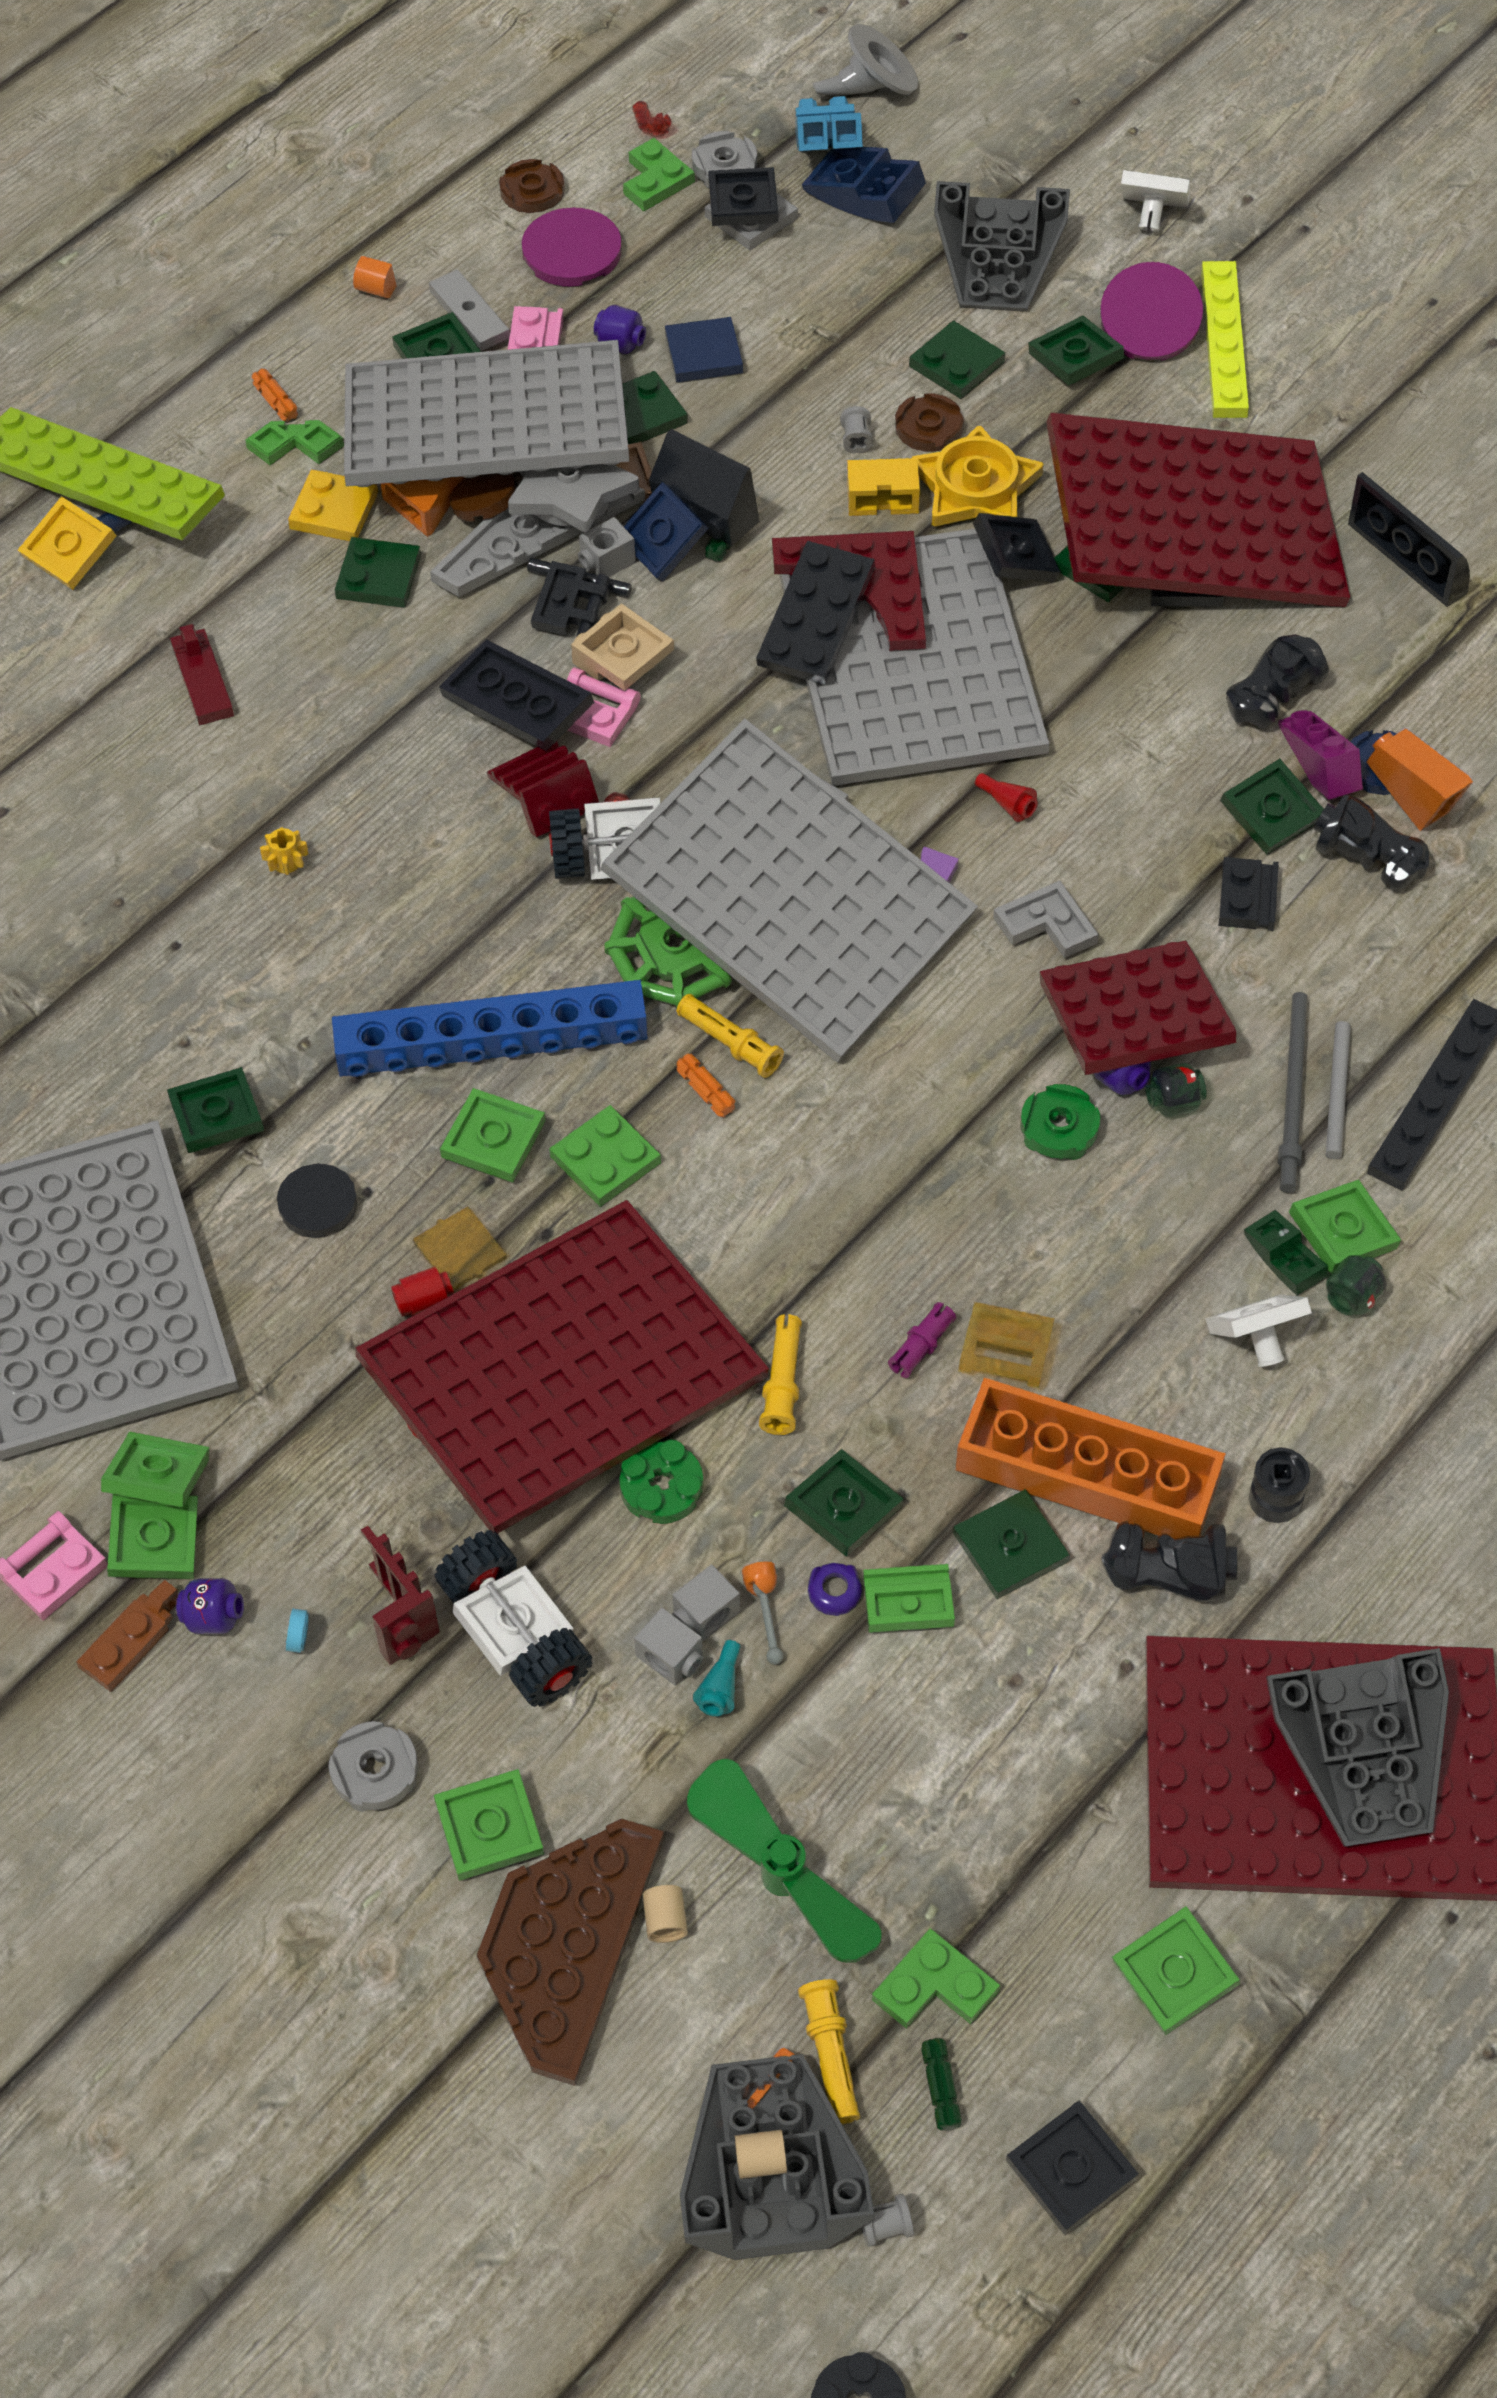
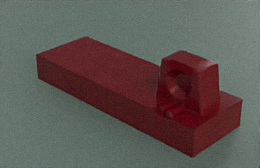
M193 624L180 627L181 635L171 637L170 641L199 726L233 717V707L205 628L195 631Z

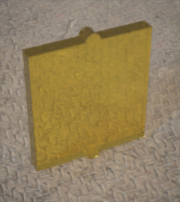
M468 1206L445 1220H437V1225L413 1238L414 1245L431 1267L436 1266L439 1273L447 1272L453 1291L474 1278L481 1279L484 1272L507 1259L505 1252Z

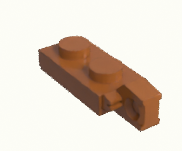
M164 1580L150 1593L149 1597L144 1593L140 1595L76 1661L78 1668L109 1692L113 1691L169 1631L167 1625L173 1618L169 1612L177 1604L178 1590Z

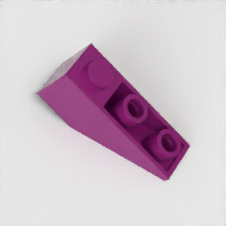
M1296 711L1290 717L1278 720L1280 730L1312 786L1327 799L1363 790L1359 748L1312 711Z

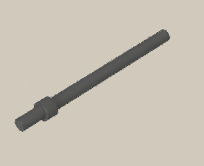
M1296 992L1292 995L1283 1144L1278 1148V1164L1281 1166L1280 1190L1285 1193H1292L1296 1190L1297 1167L1302 1163V1147L1299 1145L1308 1001L1307 994L1303 992Z

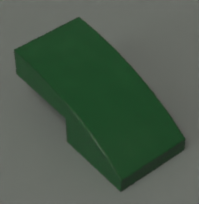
M1272 1211L1244 1229V1235L1258 1255L1296 1296L1328 1277V1265L1302 1243L1301 1231L1278 1211Z

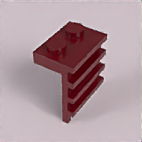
M557 741L547 751L536 747L487 771L489 779L520 801L530 833L535 837L551 831L549 811L579 808L581 816L585 814L584 804L600 803L586 760H578L576 753L572 752L569 754L567 747L564 745L559 747Z
M367 1525L361 1529V1534L372 1548L374 1561L369 1563V1568L395 1601L372 1616L380 1652L389 1665H392L399 1659L406 1660L415 1655L420 1650L422 1644L439 1634L440 1630L433 1595L428 1589L421 1593L418 1576L414 1571L407 1574L403 1556L400 1552L392 1554L390 1540L384 1533L377 1537Z

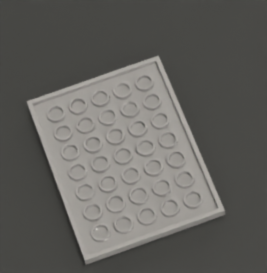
M158 1120L0 1165V1460L239 1389Z

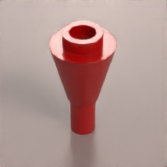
M980 773L977 776L975 786L991 794L994 800L1016 822H1021L1025 818L1031 817L1036 811L1038 800L1037 792L1034 788L1002 781L998 782L984 773Z

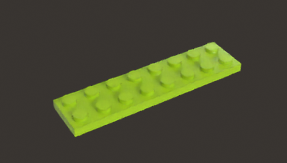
M10 407L0 417L1 472L176 539L183 540L225 497L222 485L18 409Z

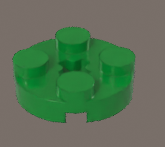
M1066 1084L1046 1086V1091L1040 1092L1036 1096L1035 1092L1031 1094L1022 1107L1020 1127L1024 1136L1025 1146L1032 1151H1037L1051 1158L1080 1159L1097 1139L1100 1127V1112L1089 1101L1090 1096L1080 1088ZM1058 1116L1066 1117V1123L1069 1125L1059 1127L1050 1120H1057Z
M677 1440L655 1442L622 1461L619 1479L620 1493L625 1506L635 1516L640 1518V1515L645 1518H650L652 1523L668 1524L685 1518L697 1506L696 1502L700 1498L704 1486L703 1472L697 1458L690 1451L686 1450L681 1442ZM657 1476L669 1477L671 1479L668 1481L669 1488L662 1490L659 1485L651 1486L650 1483L655 1481Z

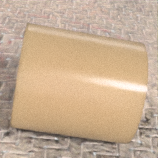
M660 1885L644 1891L642 1896L648 1940L656 1943H667L687 1936L688 1930L682 1888L676 1885Z
M782 2130L735 2135L740 2179L787 2173Z

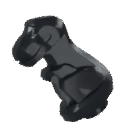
M1297 634L1281 636L1275 639L1266 648L1251 674L1244 680L1230 686L1226 692L1227 705L1235 722H1250L1259 728H1266L1274 723L1275 718H1278L1280 714L1277 699L1280 703H1287L1291 698L1297 697L1307 683L1311 685L1320 684L1328 676L1329 667L1319 644L1309 637Z
M1350 795L1343 796L1336 807L1328 803L1314 827L1315 831L1321 833L1316 844L1317 851L1324 855L1336 851L1349 862L1360 861L1361 865L1366 869H1370L1376 860L1383 862L1386 866L1381 873V880L1385 885L1389 884L1390 889L1400 892L1412 881L1422 879L1428 870L1429 849L1423 840L1398 832L1368 804Z
M1128 1521L1117 1524L1111 1535L1108 1550L1101 1556V1562L1109 1579L1120 1590H1131L1147 1585L1164 1589L1191 1600L1214 1602L1225 1598L1226 1580H1237V1546H1226V1529L1221 1524H1211L1204 1536H1184L1173 1539L1167 1533H1161L1157 1538V1546L1155 1548H1145V1531L1142 1526L1135 1522L1134 1524H1129Z

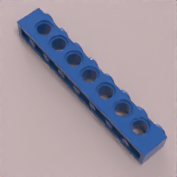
M641 980L332 1017L335 1057L339 1077H358L367 1073L383 1071L399 1072L408 1068L424 1066L439 1067L444 1064L466 1061L474 1063L483 1059L499 1057L515 1058L523 1054L555 1053L560 1050L581 1047L589 1049L599 1045L614 1043L631 1044L639 1040L648 1039Z

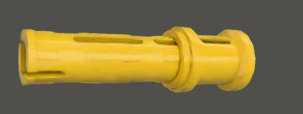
M692 994L685 995L679 1002L676 1012L680 1017L685 1018L730 1048V1053L734 1059L746 1061L757 1069V1073L761 1077L767 1078L771 1076L781 1064L784 1050L778 1045L771 1046L760 1039L758 1032L754 1029L740 1028L720 1013L696 999Z
M785 1314L776 1318L770 1380L765 1383L762 1390L765 1408L764 1412L759 1416V1427L773 1435L789 1434L796 1427L793 1408L794 1403L799 1399V1389L794 1380L802 1321L799 1317L788 1314L787 1326L785 1325Z
M823 1979L804 1984L799 1987L798 1994L800 1999L805 2001L809 2024L806 2026V2033L811 2040L815 2041L825 2093L843 2125L859 2120L861 2116L854 2094L853 2081L844 2047L843 2034L846 2032L847 2023L845 2018L840 2017L836 1992L839 1990L837 1980Z

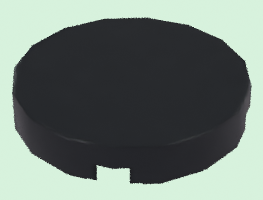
M320 1163L302 1166L291 1172L280 1184L276 1197L279 1214L287 1228L300 1236L312 1238L325 1237L326 1233L334 1230L338 1232L345 1228L354 1217L358 1204L354 1183L346 1172L333 1165Z

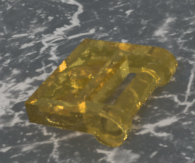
M974 1302L958 1372L971 1374L972 1370L1025 1381L1027 1386L1039 1389L1055 1318ZM980 1347L1032 1358L1031 1366L976 1355V1349Z

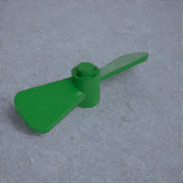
M720 1759L710 1764L689 1789L687 1807L690 1816L761 1867L762 1883L765 1888L774 1895L790 1896L827 1952L834 1959L844 1963H854L876 1951L882 1940L879 1925L806 1867L804 1846L797 1838L781 1833L739 1764L730 1759Z

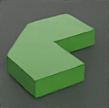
M305 420V424L285 425V421H270L245 439L247 449L268 465H272L295 447L317 464H320L344 446L343 437L320 420Z

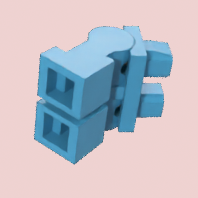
M845 96L833 97L829 100L828 106H817L816 101L812 98L801 99L799 107L795 108V134L798 151L828 149V147H832V149L863 147L861 113H855L854 104H848Z

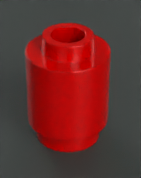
M436 1266L399 1279V1284L391 1286V1291L401 1317L409 1314L414 1316L447 1298V1296L454 1294L447 1272L439 1273Z

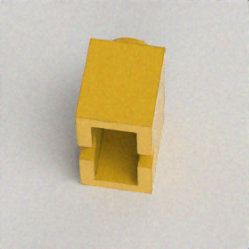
M917 458L847 460L849 516L877 515V510L890 509L891 515L919 514L920 486Z

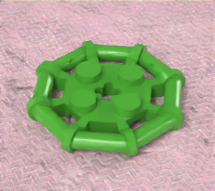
M625 897L620 902L622 908L610 939L604 944V950L607 955H610L624 982L641 980L644 997L676 1005L677 1009L679 1002L687 994H692L697 999L722 986L727 988L732 983L731 975L688 940L685 939L679 947H669L667 944L670 942V935L676 934L678 938L683 936L651 910L647 911L645 909L646 906L635 897ZM633 919L641 921L639 934L637 932L635 937H627ZM638 951L644 963L637 971H635L627 956L629 952ZM703 969L709 974V976L684 987L682 979ZM652 974H655L662 980H672L673 989L647 981Z

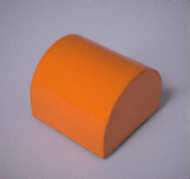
M361 256L354 271V288L380 297L390 298L397 287L392 264Z

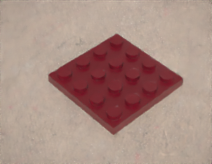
M1186 940L1170 942L1165 945L1142 950H1132L1128 953L1104 958L1098 957L1090 961L1070 965H1060L1040 971V984L1085 1075L1236 1043L1237 1031Z

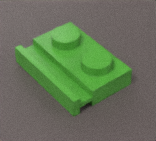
M948 1564L863 1570L869 1633L954 1627L955 1616Z

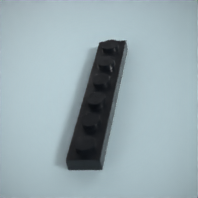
M1473 998L1370 1162L1367 1170L1368 1175L1403 1191L1496 1041L1497 1009Z

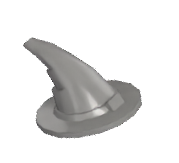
M857 24L852 26L848 33V40L854 52V55L849 59L850 64L839 71V75L813 83L817 94L831 96L866 93L885 87L897 93L909 95L917 89L918 79L915 70L906 56L893 42L870 26Z

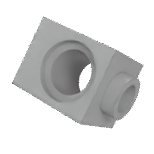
M615 517L579 535L580 552H578V558L583 568H586V571L591 570L595 575L604 574L610 577L636 563L634 538Z
M712 1564L672 1594L674 1611L672 1615L700 1635L702 1641L740 1612V1593Z
M663 1608L634 1637L636 1657L675 1686L684 1676H692L703 1661L702 1637Z

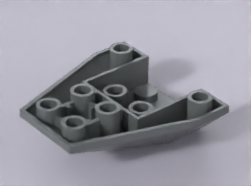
M937 181L934 216L960 308L1028 311L1067 225L1070 189L1037 187L1036 201L970 197V183Z
M1440 1648L1400 1654L1390 1659L1317 1671L1306 1669L1266 1676L1274 1721L1344 1847L1433 1832L1449 1694Z
M804 2054L711 2065L680 2191L685 2243L733 2260L828 2249L874 2220L868 2171ZM770 2084L771 2088L754 2109L749 2108L747 2101L756 2089L764 2090V2085ZM782 2130L787 2173L740 2179L735 2135Z

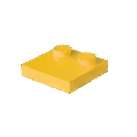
M311 469L288 518L289 529L350 541L351 537L358 538L377 497L378 486L377 484L369 487L346 486L345 477L342 475Z
M61 496L19 547L18 552L25 559L73 590L117 535L111 528Z

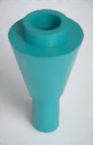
M725 1641L718 1662L714 1664L693 1693L694 1702L707 1715L716 1717L729 1714L734 1710L735 1664L741 1649L740 1644L736 1641Z

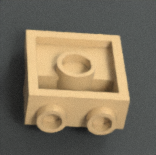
M621 603L610 613L604 614L599 622L587 632L581 633L571 644L572 662L594 679L602 680L605 677L625 691L674 650V640Z

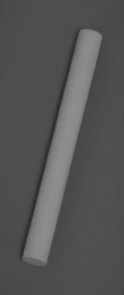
M1345 1021L1337 1022L1334 1032L1325 1154L1329 1159H1339L1342 1156L1351 1025Z

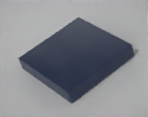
M731 317L665 325V336L676 382L743 373V362Z
M661 482L624 526L634 538L635 556L656 579L662 582L709 529L671 487L664 482Z

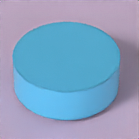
M292 1608L286 1640V1651L297 1653L304 1651L309 1625L308 1610Z

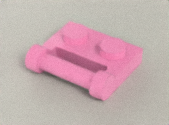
M574 667L570 671L567 681L620 705L618 708H614L594 700L595 703L567 731L611 747L638 707L641 694L630 688L624 691L586 675V671Z
M56 1511L47 1519L49 1524L6 1560L3 1557L0 1558V1579L43 1621L108 1566L106 1558L59 1511ZM59 1536L65 1541L61 1547L24 1578L17 1573Z

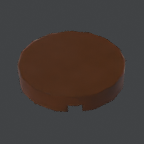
M538 159L518 161L506 168L505 174L500 177L501 199L508 207L519 212L537 213L546 211L562 200L565 192L563 173L556 165L550 162V166L542 164V160Z
M926 393L921 398L915 399V396L907 398L899 405L895 414L896 434L904 444L912 449L924 452L940 451L951 442L960 439L963 432L964 419L960 412V407L955 401L943 395Z
M498 473L483 474L473 478H466L450 494V505L458 519L473 522L475 521L474 517L481 515L483 520L490 519L509 508L508 501L517 489L518 484L512 473L508 475Z

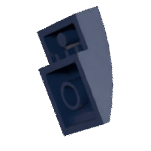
M852 147L831 149L802 183L804 191L815 198L849 214L875 221L895 223L924 187L926 181L919 161L891 159L888 148Z

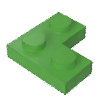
M655 138L629 151V163L638 169L641 174L623 184V194L642 211L648 210L695 183V172Z
M930 1928L872 1993V2001L906 2029L935 1996L969 2024H972L998 1994L1000 1984Z

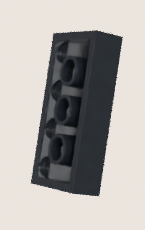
M1361 472L1358 474L1348 525L1446 607L1465 596L1469 588L1470 569L1464 555L1365 473Z

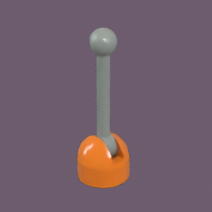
M756 1562L742 1569L743 1581L748 1592L760 1597L769 1645L766 1658L769 1663L777 1665L782 1662L784 1655L777 1646L768 1594L775 1589L777 1584L776 1568L772 1562Z

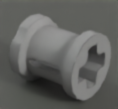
M860 406L849 407L844 410L840 416L841 425L845 429V435L843 436L844 449L850 453H864L873 446L872 433L869 432V425L871 423L870 412Z
M904 2194L896 2195L894 2201L873 2206L874 2220L861 2227L867 2247L874 2246L877 2240L904 2234L907 2238L914 2236L912 2219Z

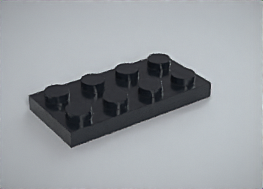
M807 541L757 654V666L825 685L875 569V559Z
M487 639L439 686L443 697L545 751L595 703L591 692Z

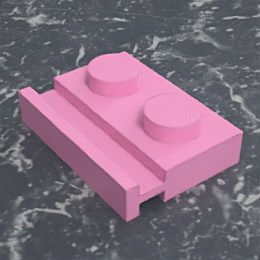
M514 306L508 350L560 345L564 319L563 309L558 308L557 312H548V308Z

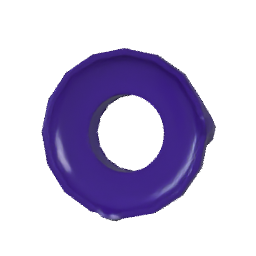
M833 1562L813 1568L807 1592L810 1602L818 1611L826 1615L839 1616L847 1614L856 1608L861 1600L863 1587L855 1566ZM831 1577H839L846 1582L848 1587L842 1595L830 1596L824 1591L823 1584Z

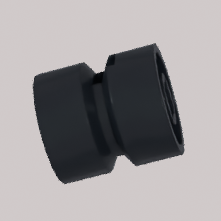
M1273 1448L1263 1453L1256 1462L1248 1499L1252 1510L1265 1521L1273 1523L1288 1522L1296 1517L1302 1509L1309 1483L1310 1469L1308 1462L1301 1454L1288 1448Z

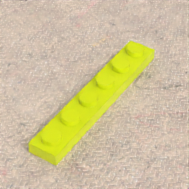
M1202 261L1201 277L1213 418H1247L1249 404L1236 261Z

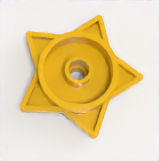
M977 426L966 437L951 442L941 452L912 456V458H917L919 478L934 493L932 526L976 518L979 513L1017 517V497L1043 475L1044 466L1042 462L1016 456L1008 446L992 439L982 426Z

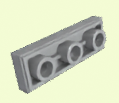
M458 269L429 282V290L448 313L453 312L480 351L509 339V328Z

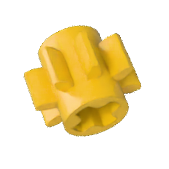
M280 827V829L274 830L271 834L265 835L266 845L260 847L262 860L267 861L270 872L276 870L277 872L289 875V873L294 872L298 868L304 867L302 857L309 855L307 842L301 841L298 830L293 832Z

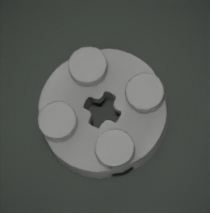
M718 131L707 134L699 140V146L692 150L693 171L698 178L704 181V185L709 188L708 171L757 167L756 146L745 136L744 141L740 138H735L734 132ZM725 157L727 160H720L719 158Z
M372 1721L350 1728L337 1741L338 1746L335 1748L333 1756H330L329 1772L336 1792L342 1799L350 1803L353 1809L363 1812L390 1807L401 1801L415 1788L418 1760L415 1747L405 1732L398 1728L395 1730L391 1727H385L382 1722ZM375 1757L377 1762H386L385 1766L381 1767V1772L377 1774L365 1773L362 1769L367 1767V1759Z

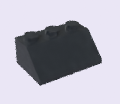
M673 429L667 432L649 478L651 493L655 491L661 482L669 485L709 528L706 531L709 536L714 539L720 538V540L733 546L760 522L751 468Z

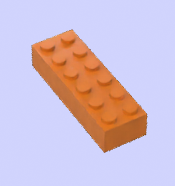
M984 1377L957 1447L956 1471L1018 1491L1026 1489L1028 1494L1118 1523L1128 1521L1129 1524H1134L1135 1522L1142 1526L1146 1532L1158 1536L1161 1533H1167L1173 1539L1184 1536H1201L1221 1477L1226 1453Z

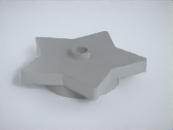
M605 464L585 465L577 469L569 467L551 468L543 472L534 470L520 471L523 480L509 499L508 507L511 515H536L548 523L560 526H573L586 533L590 530L594 520L606 512L611 501L639 490V477L616 465L610 466Z

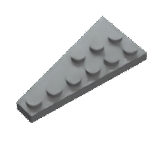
M639 487L638 491L611 501L606 512L594 520L591 528L644 501L645 490ZM507 508L504 512L493 518L484 519L430 571L431 581L460 597L529 561L530 558H535L583 532L573 526H560L548 523L536 515H511L509 508Z

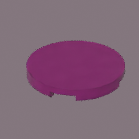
M561 208L545 213L527 227L522 237L523 260L535 272V276L545 282L559 286H582L583 281H588L601 275L607 276L617 266L622 253L621 236L616 225L603 214L585 208Z
M1160 262L1138 263L1118 273L1106 287L1100 308L1103 331L1124 346V355L1132 359L1136 357L1146 360L1160 359L1163 361L1183 352L1196 338L1203 315L1202 298L1192 279L1180 269Z

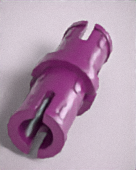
M935 1303L918 1326L910 1328L907 1332V1340L888 1360V1365L894 1373L898 1374L903 1368L904 1370L900 1375L903 1378H908L925 1355H930L938 1347L937 1341L957 1318L950 1307L946 1306L943 1312H941L940 1310L944 1307V1303Z

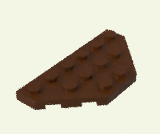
M619 1819L605 1826L606 1830L585 1840L580 1838L549 1853L548 1858L527 1868L523 1865L509 1872L477 1953L479 1965L532 2073L573 2086L577 2084L642 1902V1894L647 1888L664 1840V1831L625 1819Z

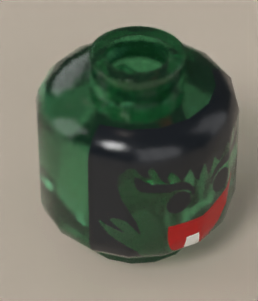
M1180 1063L1154 1070L1151 1084L1145 1087L1149 1106L1151 1108L1157 1107L1164 1117H1175L1195 1112L1200 1108L1202 1100L1207 1097L1206 1084L1202 1072L1199 1069L1194 1070L1189 1063Z
M1347 1256L1326 1281L1329 1303L1340 1313L1349 1316L1353 1314L1364 1315L1369 1312L1387 1288V1281L1381 1264L1369 1256Z

